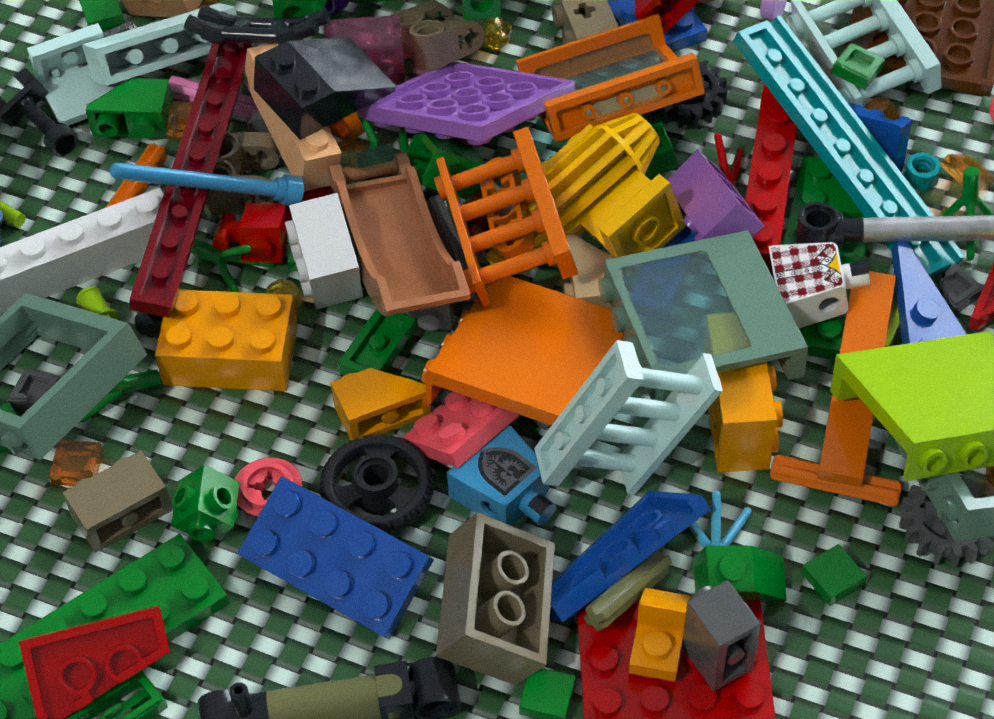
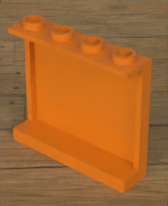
M512 276L491 282L486 286L491 305L483 307L477 294L472 308L463 311L454 333H448L445 336L436 358H430L427 361L422 373V382L426 383L425 402L431 404L440 390L444 388L552 425L617 340L624 341L623 333L615 331L610 308Z

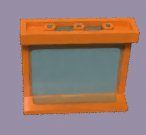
M658 14L516 60L519 72L575 81L574 92L543 101L545 111L538 114L556 143L580 133L589 124L594 127L631 113L642 115L705 94L698 58L693 53L681 57L675 55L665 42Z

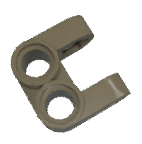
M434 0L424 2L409 9L397 11L389 16L394 55L403 59L413 58L414 66L420 70L429 71L443 68L448 63L473 54L482 46L485 33L479 23L473 20H464L463 17L453 19L452 11L447 6ZM458 37L464 38L465 41L463 42L459 40Z
M228 131L215 174L269 180L263 176L244 175L245 170L272 169L279 163L280 152L271 134L265 132ZM210 190L205 209L213 214H224L227 212L243 213L246 203H273V197Z

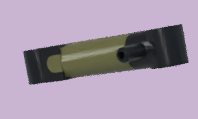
M435 656L420 659L414 662L409 669L407 668V661L374 665L375 674L251 694H249L246 684L238 682L233 684L229 690H216L202 695L197 701L198 719H415V716L419 719H447L460 711L461 702L454 663Z

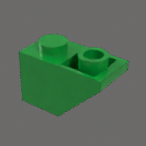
M131 78L88 103L86 114L92 136L167 139L175 107L169 79Z

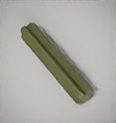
M657 550L615 582L586 607L585 623L593 625L596 630L605 629L642 597L644 588L651 589L669 573L668 566L672 563L669 555L663 556Z

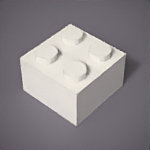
M338 193L289 205L292 220L286 221L285 226L304 298L312 296L316 310L362 298L359 266Z

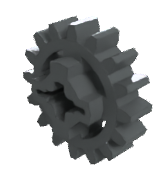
M960 475L965 483V476ZM977 483L971 488L967 487L974 499L983 498L979 495L982 485ZM912 485L908 498H903L900 509L902 514L899 528L907 530L904 539L906 544L915 542L919 544L916 553L919 557L930 552L934 554L933 564L938 565L942 557L949 558L952 567H957L960 557H964L966 561L973 564L976 561L978 552L984 555L988 554L991 544L994 542V536L955 542L944 522L939 520L937 510L927 493L919 486Z

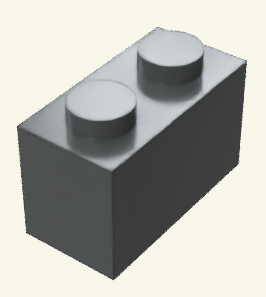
M728 580L715 587L705 586L699 589L687 601L682 648L713 692L753 670L761 623Z

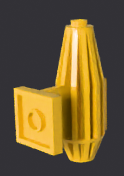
M631 113L594 127L589 124L580 133L573 135L567 144L555 155L542 163L565 235L575 234L579 236L586 231L607 249L613 258L662 248L686 226L670 182L660 174L652 180L645 176L646 170L660 143V138L654 128L641 115ZM526 200L529 216H531V211L538 209L536 201L528 204ZM537 231L533 232L535 243L532 250L542 247L541 242L548 240L546 232L540 235ZM494 246L487 248L489 252L485 257L491 265L506 260ZM641 266L621 270L622 275L629 278Z

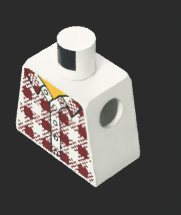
M833 242L768 246L774 281L798 328L845 314L849 310L846 289L870 285L867 262L860 261L841 265L838 247Z

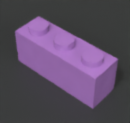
M698 149L667 179L672 186L683 215V222L697 234L694 237L696 241L748 230L753 237L764 227L723 171Z

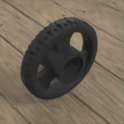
M387 434L365 435L361 439L358 437L355 440H350L349 444H343L342 447L337 449V452H334L329 457L320 476L321 498L388 534H392V532L397 533L400 530H404L405 526L409 527L415 523L417 518H420L429 506L434 490L432 469L423 452L411 442L405 439L401 440L400 437H394L393 435L388 437ZM365 456L354 467V483L346 486L336 485V480L341 471L352 461ZM395 457L405 460L414 468L418 476V488L407 489L399 486L397 467L393 461ZM375 483H382V485L379 486H371ZM358 504L363 511L373 515H382L392 511L394 508L397 511L384 516L371 517L354 513L351 509Z

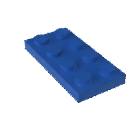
M283 476L280 477L237 552L241 557L389 640L434 561L433 558Z

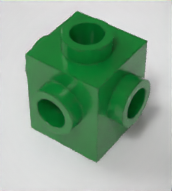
M205 464L180 479L172 498L174 510L171 526L188 534L194 540L206 543L234 527L238 517L236 507L240 482Z

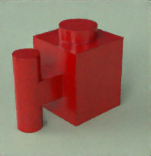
M246 203L241 221H236V217L232 213L222 214L212 241L213 247L222 251L228 247L229 243H240V246L249 245L251 251L241 254L242 262L282 263L287 246V230L285 226L287 221L286 205L277 203Z

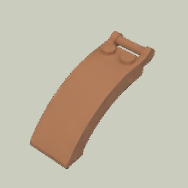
M406 152L393 154L391 159L342 167L341 164L328 166L330 185L334 194L338 193L359 266L360 276L372 302L383 316L470 299V291L460 261L455 262L451 258L440 239L430 215L414 166L411 167ZM390 174H397L395 176L347 184V182L385 176Z

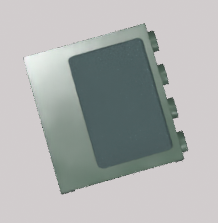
M748 230L604 260V278H600L598 282L602 301L610 303L613 327L617 333H623L624 341L633 342L638 362L642 368L687 374L702 354L705 353L711 354L717 373L778 359L788 380L805 376L808 346ZM639 386L642 394L648 393L651 400L664 401L663 389Z

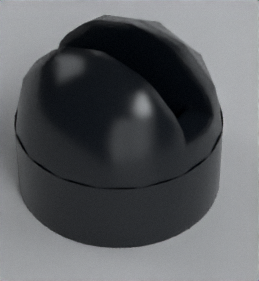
M137 312L134 323L139 334L151 338L159 336L163 317Z

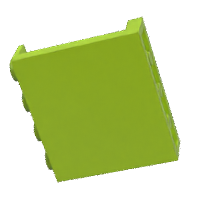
M990 331L836 354L830 392L837 400L859 397L906 451L907 459L903 478L906 481L994 466V335Z

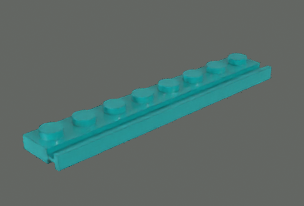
M780 15L771 22L766 20L737 32L733 39L734 44L865 218L934 216ZM908 241V244L930 278L945 272L954 263L959 265L965 258V255L954 241ZM884 242V243L887 245V247H888V248L890 249V251H891L892 247L894 246V244H895L896 242Z

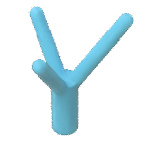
M714 491L712 493L711 542L696 522L691 524L689 529L703 548L706 546H729L752 514V509L749 507L744 508L721 540V493Z

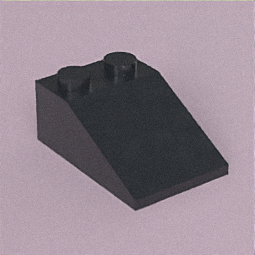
M350 37L286 41L255 56L254 90L299 140L396 92L394 83Z

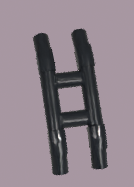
M203 4L198 12V17L193 15L187 17L184 29L200 35L202 39L214 44L235 42L280 45L286 41L304 40L319 33V27L330 23L331 18L325 8L301 17H247L230 15Z

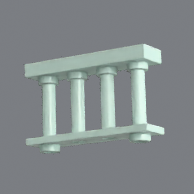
M791 0L792 15L788 16L792 31L796 36H802L821 68L846 102L863 106V100L911 80L914 83L919 81L927 94L941 89V63L897 0H834L811 11H807L800 0ZM861 5L864 8L869 7L872 11V16L825 36L822 35L816 25ZM876 30L880 32L885 31L889 41L872 47L868 51L884 59L892 55L902 56L906 62V66L874 79L865 90L831 73L833 64L838 59L832 50L833 48Z
M617 340L534 449L543 484L559 486L575 466L621 471L627 494L635 495L723 391L711 354L703 353L687 374L653 370L641 367L633 342ZM639 386L672 391L665 401L630 397ZM617 414L650 418L643 428L609 423ZM596 440L629 444L622 453L589 449Z

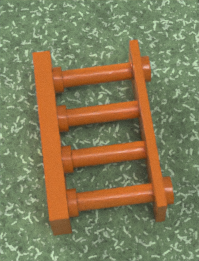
M529 127L513 132L518 148L511 150V155L458 174L451 175L444 157L436 159L440 176L434 177L435 185L441 200L448 199L468 266V269L463 270L470 294L477 292L483 307L491 305L486 284L548 263L549 267L557 264L563 280L579 274ZM515 170L518 173L526 171L528 178L520 180L521 185L461 206L457 193L458 190ZM525 200L528 201V204L536 201L538 209L532 210L531 216L470 236L466 221ZM536 231L539 235L546 232L548 240L541 242L542 247L480 268L476 252Z

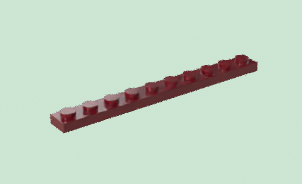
M212 43L172 169L215 174L244 79L247 48H252L254 43ZM166 185L130 296L129 310L167 318L172 317L209 195V189Z

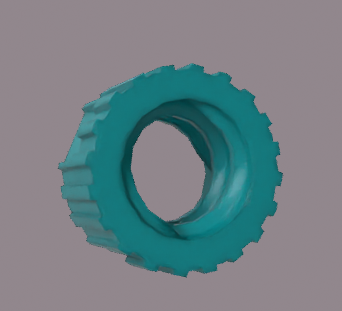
M924 152L912 154L906 162L904 177L913 189L928 190L936 186L939 181L942 167L940 165L941 162L933 154ZM916 170H925L927 173L917 172Z

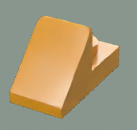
M644 588L639 602L638 621L629 664V673L676 682L684 636L687 601H689L690 595Z

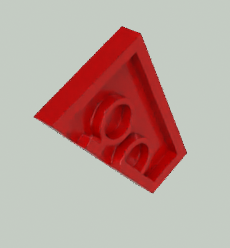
M159 605L18 641L36 719H64L170 652Z

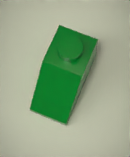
M706 546L693 557L695 592L705 586L715 587L728 580L744 600H760L761 602L787 601L783 555L754 546Z

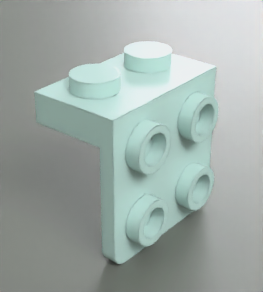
M98 23L27 48L35 77L49 92L45 95V98L58 123L71 125L87 119V104L123 83L121 81L105 86L92 81L82 44L104 38L103 31Z

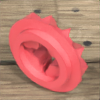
M262 458L247 464L239 471L235 477V480L240 482L237 506L243 510L247 517L251 515L259 516L267 502L262 497L261 491L266 489L270 479H272L274 487L281 476L303 487L301 475L291 463L279 458Z

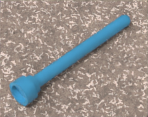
M114 163L110 167V175L115 179L271 196L274 201H279L280 204L286 206L302 202L304 192L303 178L298 175L284 174L282 178L276 177L272 181L125 163Z

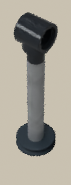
M811 202L802 206L798 211L795 244L833 242L837 245L838 249H842L843 243L994 240V215L843 218V213L838 212L832 205L824 202Z

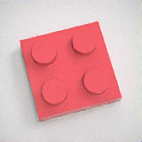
M451 392L445 397L444 402L432 413L418 419L414 424V428L406 433L402 440L405 439L411 442L427 458L459 468L520 415L465 395Z

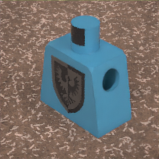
M510 425L504 428L459 468L453 466L447 472L449 497L476 513H481L512 526L525 514L541 526L555 512L556 505L545 496L549 490V485H544L542 482L536 453Z

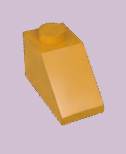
M373 368L357 373H349L338 380L330 382L334 407L350 440H355L358 437L361 439L362 436H370L371 434L373 436L381 435L413 423L431 413L430 403L425 402L426 384Z

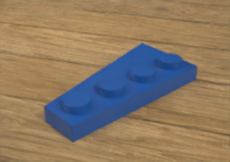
M649 490L552 581L550 620L564 622L573 618L580 612L583 606L711 509L704 497L695 494Z

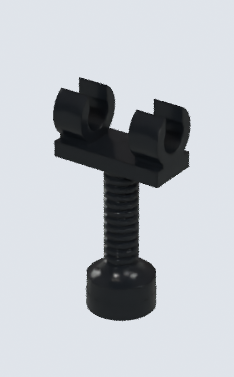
M23 67L14 77L24 88L8 103L0 96V117L12 127L24 115L27 116L45 134L43 143L55 156L61 157L70 153L77 144V134L65 123L55 124L36 105L49 92Z

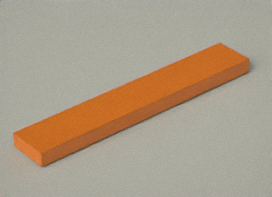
M868 271L870 285L851 289L848 303L849 310L846 314L839 354L885 347L896 280L895 275ZM832 394L817 479L857 487L862 486L874 414L859 397L837 400Z

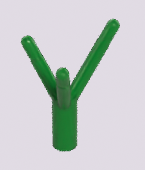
M970 166L964 169L962 196L940 216H952L963 206L966 207V216H975V206L983 215H994L992 210L979 197V168ZM975 240L966 241V258L971 261L975 257Z
M196 239L191 254L216 264L230 292H239L226 266L228 262L266 267L275 266L274 262H242L241 254L251 251L249 245L220 251L212 245Z
M158 370L126 375L80 422L87 421L125 392L160 386L161 377Z

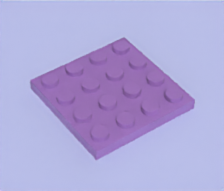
M453 61L443 68L431 70L397 85L396 92L358 110L357 113L358 119L362 117L364 120L373 121L375 126L378 127L399 126L404 127L405 131L409 133L425 131L435 133L436 137L441 139L457 137L467 139V143L472 145H483L491 142V138L500 133L513 131L516 125L524 121L538 118V114L545 111L543 101L574 92L575 81Z

